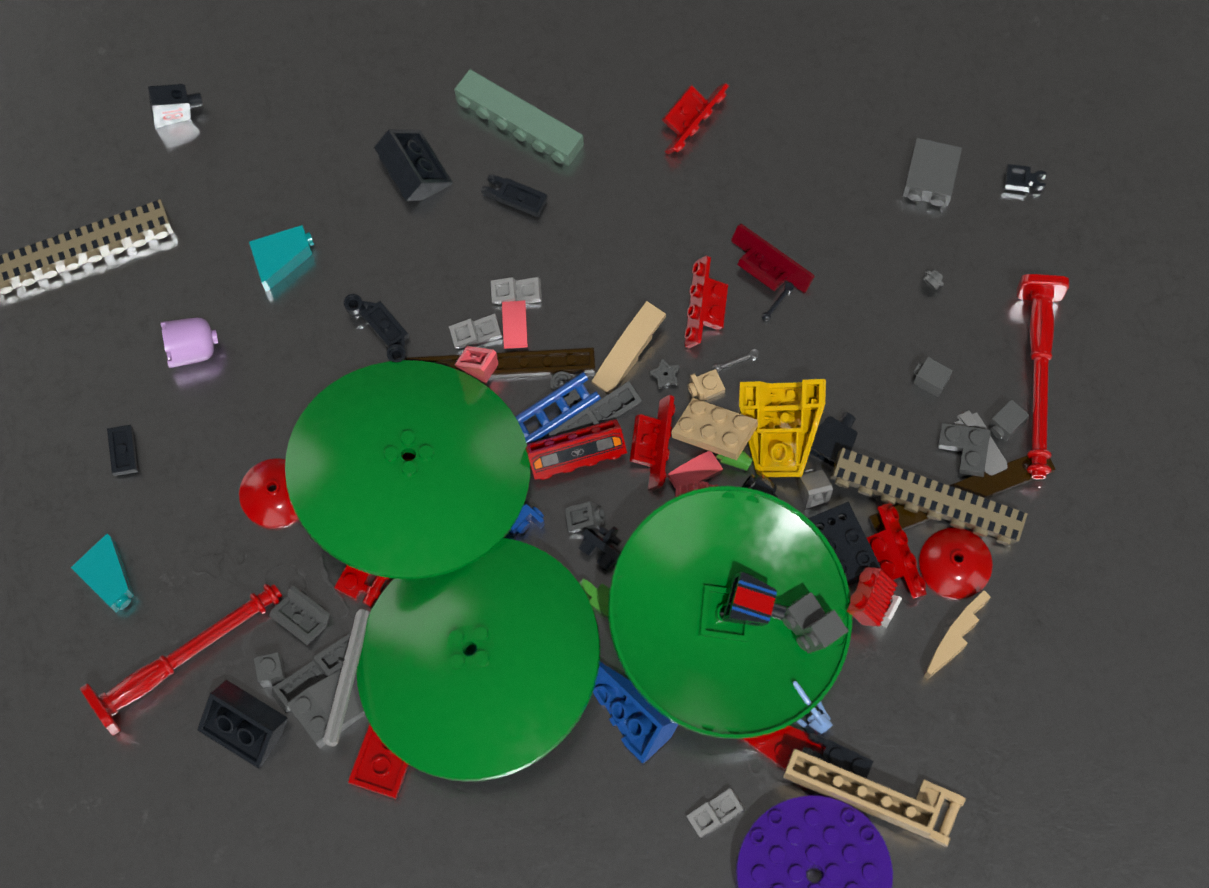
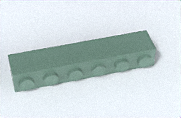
M469 69L454 89L456 101L459 105L474 110L482 119L487 118L491 120L499 129L510 131L518 140L527 141L537 151H544L557 163H564L569 166L584 146L581 133Z

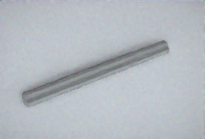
M359 609L356 612L323 742L329 746H335L339 741L360 659L367 619L370 614L369 611Z

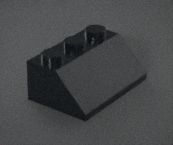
M388 129L374 146L379 159L387 168L390 177L395 181L406 201L424 200L453 183L421 130Z
M225 680L210 693L197 730L259 769L281 738L288 717L230 681Z

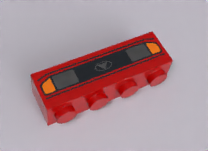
M617 419L527 444L525 448L535 480H545L561 472L569 473L581 466H593L605 459L614 460L627 453L622 429Z

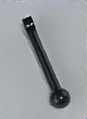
M788 282L785 284V290L768 312L762 314L764 321L771 319V314L787 293H791L794 290L792 283Z

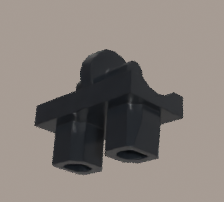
M602 526L598 532L605 536L604 538L592 529H585L582 533L584 539L579 549L588 556H591L598 547L603 553L597 560V563L603 568L609 569L616 563L621 551L610 544L612 542L619 546L622 540L616 537L619 529L614 526L607 530Z

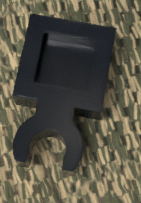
M1008 164L1006 168L1005 189L1028 191L1029 186H1032L1036 190H1044L1046 183H1041L1037 179H1045L1047 172L1040 170L1030 173L1031 167Z

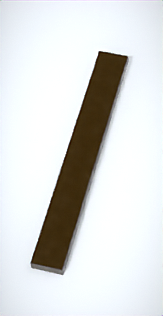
M594 348L497 353L498 366L490 378L554 375L560 371L569 374L595 373ZM461 355L406 358V360L437 363L466 373L455 366Z
M1026 455L1008 462L1007 469L991 476L984 472V477L972 476L949 486L988 498L1035 480L1027 472V467L1032 465V459ZM1051 458L1047 459V465L1051 467L1050 473L1055 472L1056 469ZM903 504L894 506L899 514L898 521L902 530L931 520V518L927 517L928 513L918 510V513L904 509ZM879 512L869 516L868 519L875 534L886 530Z

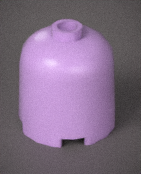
M188 318L160 322L169 368L202 362L212 356L214 344H218L216 330H211L209 323L205 319Z

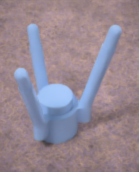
M794 681L793 685L803 701L810 706V699L798 682ZM821 701L817 704L819 711L815 707L811 710L813 715L807 719L810 723L809 725L802 719L796 721L807 733L814 732L819 736L833 726L830 722L831 718L825 711Z

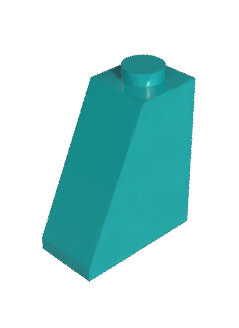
M303 225L249 241L265 291L271 290L312 255L310 246L314 245L310 232L305 233Z
M107 533L71 568L115 612H118L130 604L134 594L117 544Z

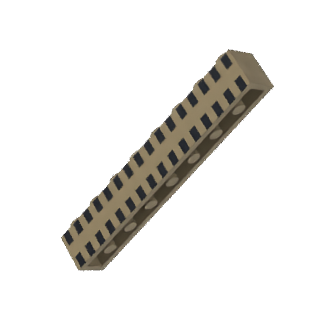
M161 199L0 255V294H7L20 286L32 285L35 281L43 278H52L57 273L66 270H75L80 265L88 262H97L105 256L120 254L125 249L142 246L153 239L165 238L168 234L173 233V229Z
M845 448L838 452L830 479L835 480V484L840 487L849 488V486L858 488V492L866 496L875 494L880 496L881 501L894 505L897 502L903 504L904 509L918 513V510L928 513V518L941 521V519L951 521L950 525L959 529L967 527L973 529V533L978 536L987 537V535L996 537V541L1004 545H1010L1020 540L1028 514Z

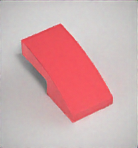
M502 302L504 349L528 347L526 302Z
M707 451L668 473L667 477L676 489L680 485L687 486V484L706 481L719 475L723 468L711 451Z

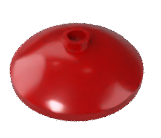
M268 459L256 464L246 473L240 484L239 501L242 510L252 522L261 527L270 529L283 528L299 520L290 502L286 486V459ZM270 486H277L275 491H269Z
M946 528L935 532L925 541L919 554L918 565L921 577L933 592L948 599L959 600L976 595L986 586L992 573L993 562L989 548L979 536L966 529ZM954 556H960L962 562H956Z

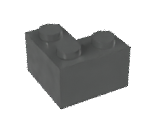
M812 592L801 596L787 606L785 616L782 619L785 626L797 636L796 640L800 648L807 651V653L826 648L848 632V629L835 610L825 613Z

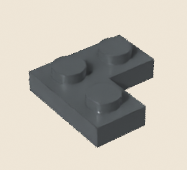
M942 423L939 449L962 452L959 474L984 477L991 430Z

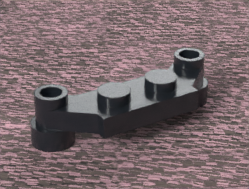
M357 294L347 295L344 299L345 310L350 316L354 318L361 317L388 347V360L396 363L406 360L405 348L409 334L381 301L377 303L362 301V298Z

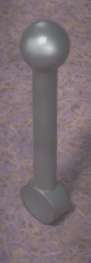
M752 349L749 354L722 364L716 363L713 365V370L716 369L717 372H720L722 368L749 358L756 359L759 356V351Z

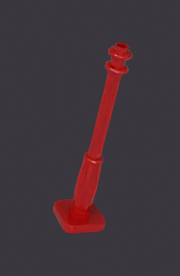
M1026 274L1021 277L1017 286V297L1021 300L1032 301L1030 342L1031 359L1034 361L1032 450L1027 453L1028 458L1032 459V465L1027 467V472L1031 474L1033 479H1045L1046 475L1051 472V467L1047 465V459L1052 456L1051 452L1047 450L1048 364L1052 359L1051 352L1054 335L1053 302L1062 301L1069 289V278L1065 276Z
M264 584L263 592L258 595L251 593V600L166 657L161 655L158 659L136 670L107 693L103 692L98 696L89 684L79 688L111 735L114 736L121 730L113 718L118 713L117 710L150 692L169 675L174 674L176 667L256 613L265 614V607L271 603L278 605L282 594L276 585L269 586Z

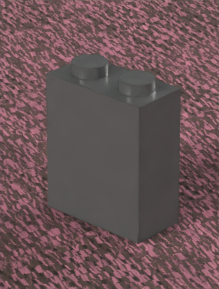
M917 138L903 196L913 201L931 202L935 206H948L952 196L962 147Z

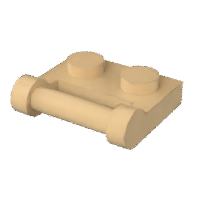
M923 780L915 800L939 810L944 799L951 802L939 833L932 830L931 835L928 837V839L947 847L950 841L948 836L960 806L963 807L966 799L961 795Z

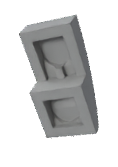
M513 277L492 280V303L502 304V302L525 301L526 304L542 302L541 280L539 277L515 280Z
M496 314L476 321L470 318L449 326L456 349L480 345L503 338Z
M730 788L687 815V818L699 837L702 838L746 809L734 790Z

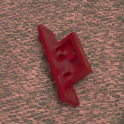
M743 224L737 226L731 241L747 252L740 258L738 266L773 291L779 288L785 281L792 283L803 293L809 289L815 277L814 274Z

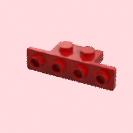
M727 83L718 86L707 100L693 86L686 89L661 119L677 134L676 138L666 148L665 152L667 154L672 152L678 153L686 145L685 139L697 132L700 128L699 122L702 119H707L713 112V105L720 103L727 95L725 91L729 87Z
M707 255L695 261L692 268L693 281L689 291L691 297L690 306L687 310L688 323L684 334L686 339L685 347L687 348L701 343L703 325L716 330L724 327L728 284L709 278L711 257Z
M668 395L659 401L657 419L642 414L635 416L630 462L651 467L648 490L652 491L662 487L667 477L665 467L670 453L668 444L672 435L671 420L675 412L674 396Z
M892 504L878 506L886 530L867 537V540L880 564V568L893 580L904 576L913 599L926 595L925 581L919 575L916 567V558L910 552L907 544L908 537L900 526L897 510Z

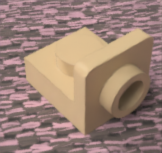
M716 369L697 377L695 374L690 375V383L687 386L692 397L696 396L698 400L706 401L725 393V387Z

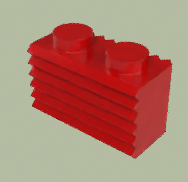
M865 567L864 571L860 574V581L856 591L850 598L851 602L847 612L853 615L852 617H855L862 625L879 627L882 625L881 622L887 612L886 609L889 608L888 605L891 603L890 600L893 599L895 587L898 585L881 568Z

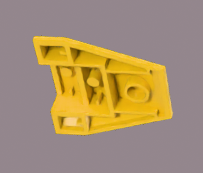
M808 379L793 383L740 382L739 407L741 414L758 421V426L748 441L756 474H763L765 477H802L825 406L826 379Z

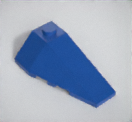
M599 663L598 676L593 693L600 705H605L611 715L609 720L612 725H617L623 735L621 740L625 747L644 763L672 737L678 724L651 706L636 690L630 680L604 663Z

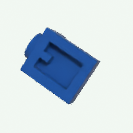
M525 504L509 533L513 537L518 533H524L531 524L530 520L542 529L544 527V515L535 506L531 508Z

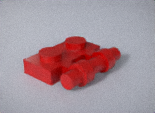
M347 565L334 589L356 601L362 592L366 595L362 603L371 607L374 600L379 598L381 594L380 589L385 580L388 581L389 578L377 576L373 584L367 586L366 583L372 574Z

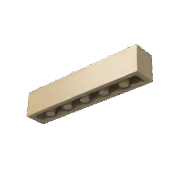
M796 749L792 754L783 777L925 838L931 835L940 812L937 808Z

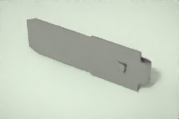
M970 410L957 415L959 421L954 422L955 425L987 429L978 413L972 414ZM990 436L985 472L992 476L1007 469V461Z

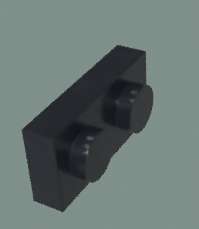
M131 424L107 428L112 474L118 476L138 472L134 433Z

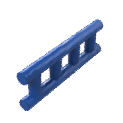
M584 372L515 416L524 433L527 444L536 442L601 399L597 391L589 394L583 384L589 380ZM575 389L582 400L569 407L563 396ZM555 402L562 413L550 421L543 409ZM535 415L542 426L530 434L523 422Z

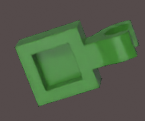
M583 578L580 585L586 595L591 598L590 603L593 609L609 618L608 599L610 588L601 583L597 589Z

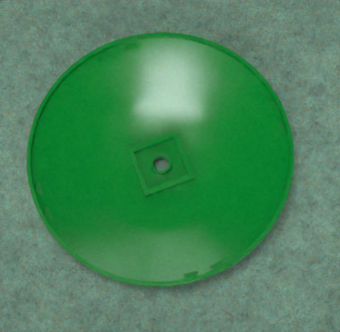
M403 360L397 363L388 361L357 369L344 375L322 390L308 404L292 431L286 452L285 475L289 499L297 518L311 538L326 552L350 567L365 573L395 579H420L439 576L461 569L477 561L502 541L517 521L524 506L530 480V462L525 449L527 447L526 439L516 417L504 401L489 387L474 377L449 366L425 361ZM412 453L415 455V459L406 461L402 458V455Z
M734 486L708 487L682 494L666 502L645 518L631 534L622 548L611 578L608 599L609 627L614 648L626 675L636 690L659 713L674 723L703 735L731 739L752 738L770 734L798 721L809 713L832 688L843 667L850 645L852 615L847 610L851 602V596L845 573L834 549L820 530L800 511L788 503L758 490ZM744 572L777 590L775 602L786 607L801 596L812 592L825 613L835 610L848 629V632L826 648L807 653V651L800 648L796 640L797 636L785 626L783 620L771 617L769 623L764 626L725 622L720 617V609L726 607L734 575ZM794 681L798 682L810 699V706L803 701L793 685Z
M503 538L487 554L456 571L430 578H394L377 599L367 619L363 647L356 670L360 701L370 725L380 740L396 756L419 771L435 777L456 781H483L506 776L530 766L548 754L570 733L579 721L591 698L598 676L600 663L599 628L588 596L577 579L563 564L533 545ZM475 644L477 646L476 653L472 656H466V648L469 645Z

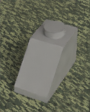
M815 469L804 471L802 477L798 478L797 484L805 509L828 504L833 488L824 471H816Z

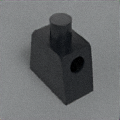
M843 412L839 420L828 416L817 428L809 455L833 468L838 452L842 448L852 451L858 432L851 428L856 418L848 412Z

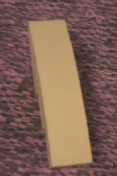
M646 301L591 381L592 384L607 394L615 391L638 361V356L651 341L653 333L666 318V313Z
M985 590L964 609L947 631L926 670L924 677L927 680L959 654L968 644L963 639V636L977 625L979 619L974 614L985 606L991 598Z

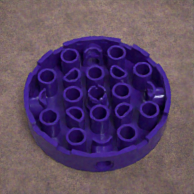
M801 796L773 806L752 825L745 836L738 854L735 881L736 888H892L893 870L890 854L884 839L865 815L854 807L833 798ZM807 871H818L820 880L816 883L810 882L806 877Z

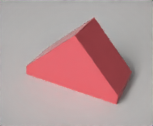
M467 346L455 363V366L487 383L498 366L497 353L493 349Z

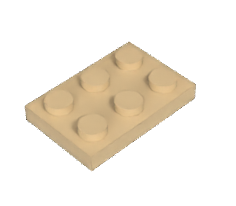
M692 398L671 431L674 439L737 460L756 430L758 421L757 419Z

